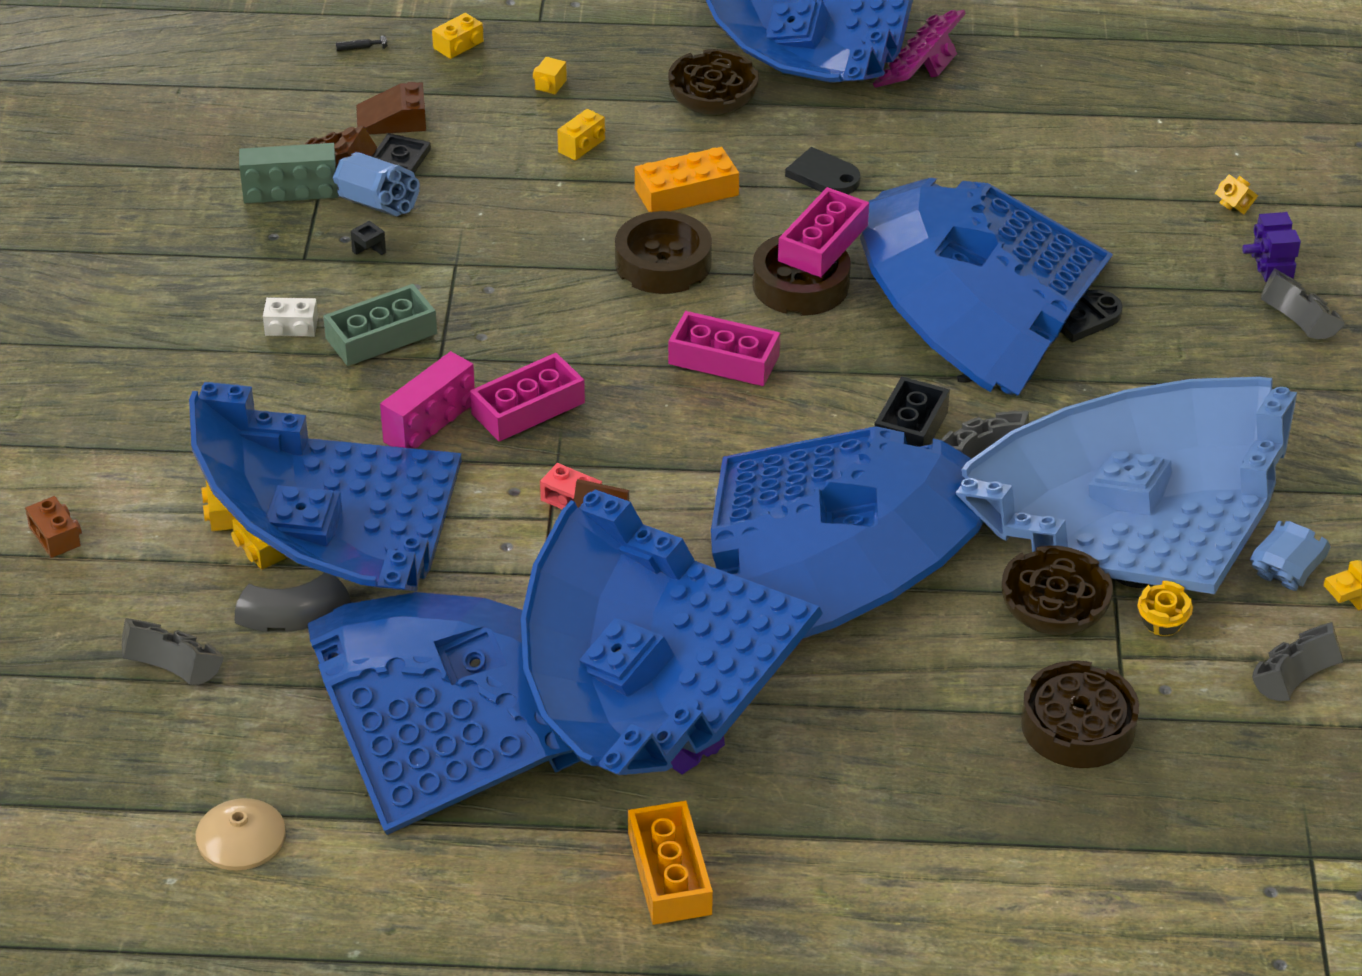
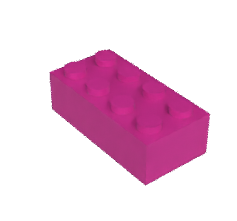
M826 187L779 237L778 261L821 277L868 226L869 202Z
M689 311L684 312L668 341V364L760 386L765 385L780 356V332Z
M450 351L380 403L383 442L392 447L418 448L424 441L435 435L441 428L470 408V390L475 388L473 363Z
M554 353L470 390L471 414L500 442L584 404V379L557 353Z

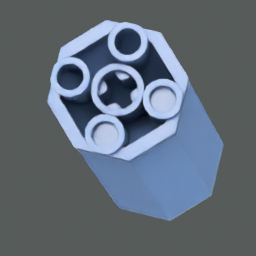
M358 152L351 154L352 156L348 158L345 157L339 160L333 180L338 185L339 190L337 192L340 197L392 216L406 214L413 209L420 187L419 180L415 178L414 172L399 165H394Z
M1278 521L1274 530L1254 550L1250 561L1252 567L1258 570L1257 575L1268 581H1272L1275 578L1282 581L1281 584L1284 587L1297 591L1298 586L1303 587L1308 576L1326 558L1331 546L1328 540L1321 537L1320 541L1314 538L1315 532L1290 521H1286L1285 524L1282 521Z

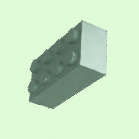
M334 143L239 149V168L244 203L338 198V185L333 180L336 170Z
M414 284L323 315L326 340L347 366L437 334L436 311Z

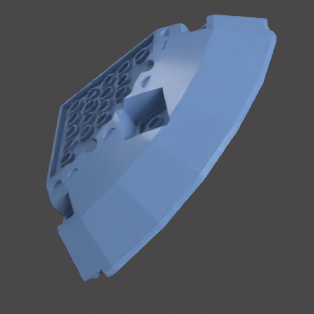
M1267 377L1202 378L1127 389L1067 406L1010 431L969 460L962 468V476L965 479L962 480L956 495L1003 540L1007 541L1010 536L1031 539L1032 552L1036 551V547L1040 546L1069 547L1099 561V567L1105 573H1109L1112 579L1151 585H1162V581H1171L1183 586L1184 590L1215 594L1269 506L1276 484L1275 466L1280 458H1284L1287 450L1297 392L1289 391L1287 387L1272 389L1273 380Z

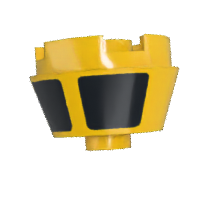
M1162 581V585H1155L1153 587L1147 585L1142 591L1137 604L1145 627L1150 632L1160 636H1170L1178 633L1191 617L1193 611L1191 598L1184 592V587L1171 581Z

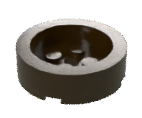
M670 211L649 212L631 218L617 231L615 237L616 271L622 280L630 281L632 287L638 290L655 294H672L689 290V285L697 281L699 283L704 281L711 270V234L704 224L691 216Z
M782 234L768 239L757 248L753 257V291L757 298L769 308L787 314L788 310L801 312V316L816 315L837 307L847 297L850 285L851 261L846 250L819 277L778 261L779 237Z
M1087 661L1059 662L1043 668L1031 678V683L1024 692L1021 727L1029 745L1044 758L1073 768L1100 767L1121 758L1133 744L1139 714V700L1131 684L1123 676L1110 668L1105 671L1093 667L1092 662ZM1081 704L1082 706L1087 707L1086 711H1084L1083 708H1078L1074 705Z

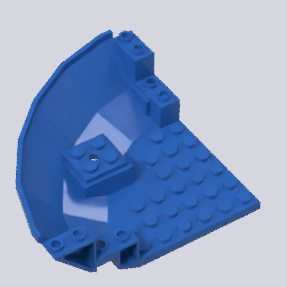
M706 0L717 25L745 53L782 73L826 82L866 80L881 77L885 74L883 70L885 63L893 62L901 51L913 0Z
M927 178L882 191L875 199L869 201L868 226L860 234V241L871 273L893 307L933 350L980 387L991 392L997 383L1006 394L1019 395L1033 376L1046 351L1058 337L1070 313L1109 263L1113 254L989 183L962 181L956 188H948L937 185L935 183L937 178Z
M204 382L199 396L198 391H192L189 399L192 452L214 496L248 532L298 564L360 585L414 592L418 590L419 578L425 579L433 563L462 462L461 453L309 439L306 415L255 410L252 386Z
M876 426L724 456L711 525L712 555L716 569L819 606L823 614L804 638L833 629L896 598L941 568L978 533L983 521L956 495L962 480L965 479L962 476V468L972 458L939 439L933 438V444L921 447L907 445L904 432Z
M595 489L584 496V502L579 508L574 501L570 500L562 509L533 563L521 615L523 670L542 719L582 762L591 766H599L617 775L667 771L673 767L670 762L682 748L697 754L720 741L822 616L823 612L815 604L695 561L683 538L644 525L631 502Z
M413 592L344 604L333 609V612L308 623L310 642L320 663L318 666L323 682L386 835L544 762L549 761L556 773L581 761L544 722L540 715L523 670L521 609L481 597ZM474 659L481 661L478 667H471V662Z

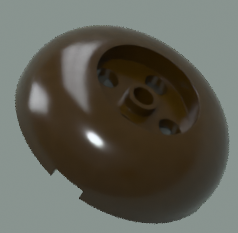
M719 49L703 50V54L694 56L692 53H688L678 58L671 65L668 72L669 87L675 99L689 110L708 115L730 113L746 105L754 96L759 80L758 70L754 69L749 59L738 53Z
M1064 546L1036 547L1034 552L1025 555L1022 552L1007 564L1002 575V595L1011 614L1025 626L1050 635H1069L1090 628L1106 613L1113 593L1111 577L1109 573H1105L1099 567V561L1082 551Z

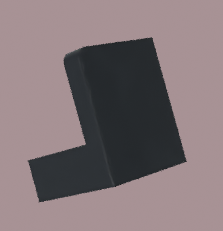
M367 221L351 230L352 252L357 255L370 247L380 255L386 253L385 231L371 221Z

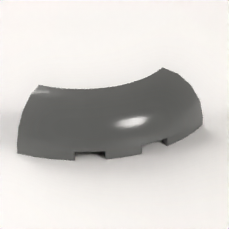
M1274 268L1263 289L1261 300L1292 319L1304 330L1307 337L1327 339L1335 335L1345 324L1344 320L1336 311L1329 312L1330 309L1327 307V302L1315 293L1306 294V290L1301 286L1302 284Z
M1029 411L995 413L996 418L986 420L977 417L962 423L960 430L956 432L949 431L941 440L968 457L974 458L1010 431L1028 424Z
M325 572L306 584L292 588L268 589L248 584L237 601L234 620L235 624L253 630L267 632L268 628H285V632L308 628L307 624L333 612V609L344 604L351 603V600L343 583L336 576Z
M125 618L122 633L123 659L144 662L166 669L183 678L189 685H200L211 680L218 673L224 657L210 644H205V647H203L200 643L196 642L197 637L176 630L174 634H171L167 630L160 628L161 625Z
M1332 622L1298 634L1299 639L1291 644L1283 642L1268 652L1270 658L1265 663L1264 661L1259 662L1252 676L1259 692L1272 700L1288 701L1294 689L1305 679L1323 669L1343 663L1340 645Z

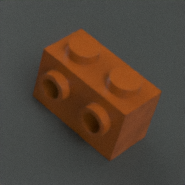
M55 496L25 507L29 528L51 558L81 546L79 535L82 534L80 524L76 519H71L67 506L65 504L61 505Z

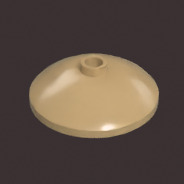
M248 798L229 800L209 810L200 820L196 830L197 848L207 862L218 868L226 870L252 869L268 862L280 851L286 836L285 823L277 809L266 802Z

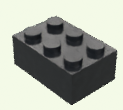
M901 376L875 421L874 427L904 432L907 445L916 447L930 445L948 413L950 389Z

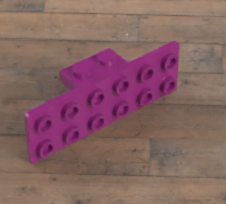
M950 10L944 15L938 16V14L927 18L924 26L920 27L917 30V34L907 41V45L901 49L896 59L888 63L887 68L884 70L885 74L873 82L874 88L910 79L923 63L931 78L939 76L957 55L955 46L948 34L965 16V10Z

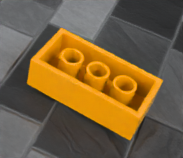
M723 147L711 148L635 166V190L649 212L674 211L738 196L739 171Z
M687 801L628 810V835L652 924L656 925L712 915L713 891Z

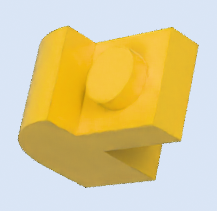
M1361 560L1349 562L1348 570L1329 576L1324 581V587L1339 603L1349 600L1358 610L1362 609Z

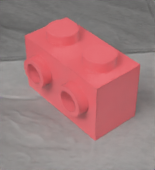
M556 463L540 480L541 501L563 509L570 500L574 501L577 479L602 484V481Z

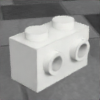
M266 298L263 313L265 336L315 337L318 321L315 298Z

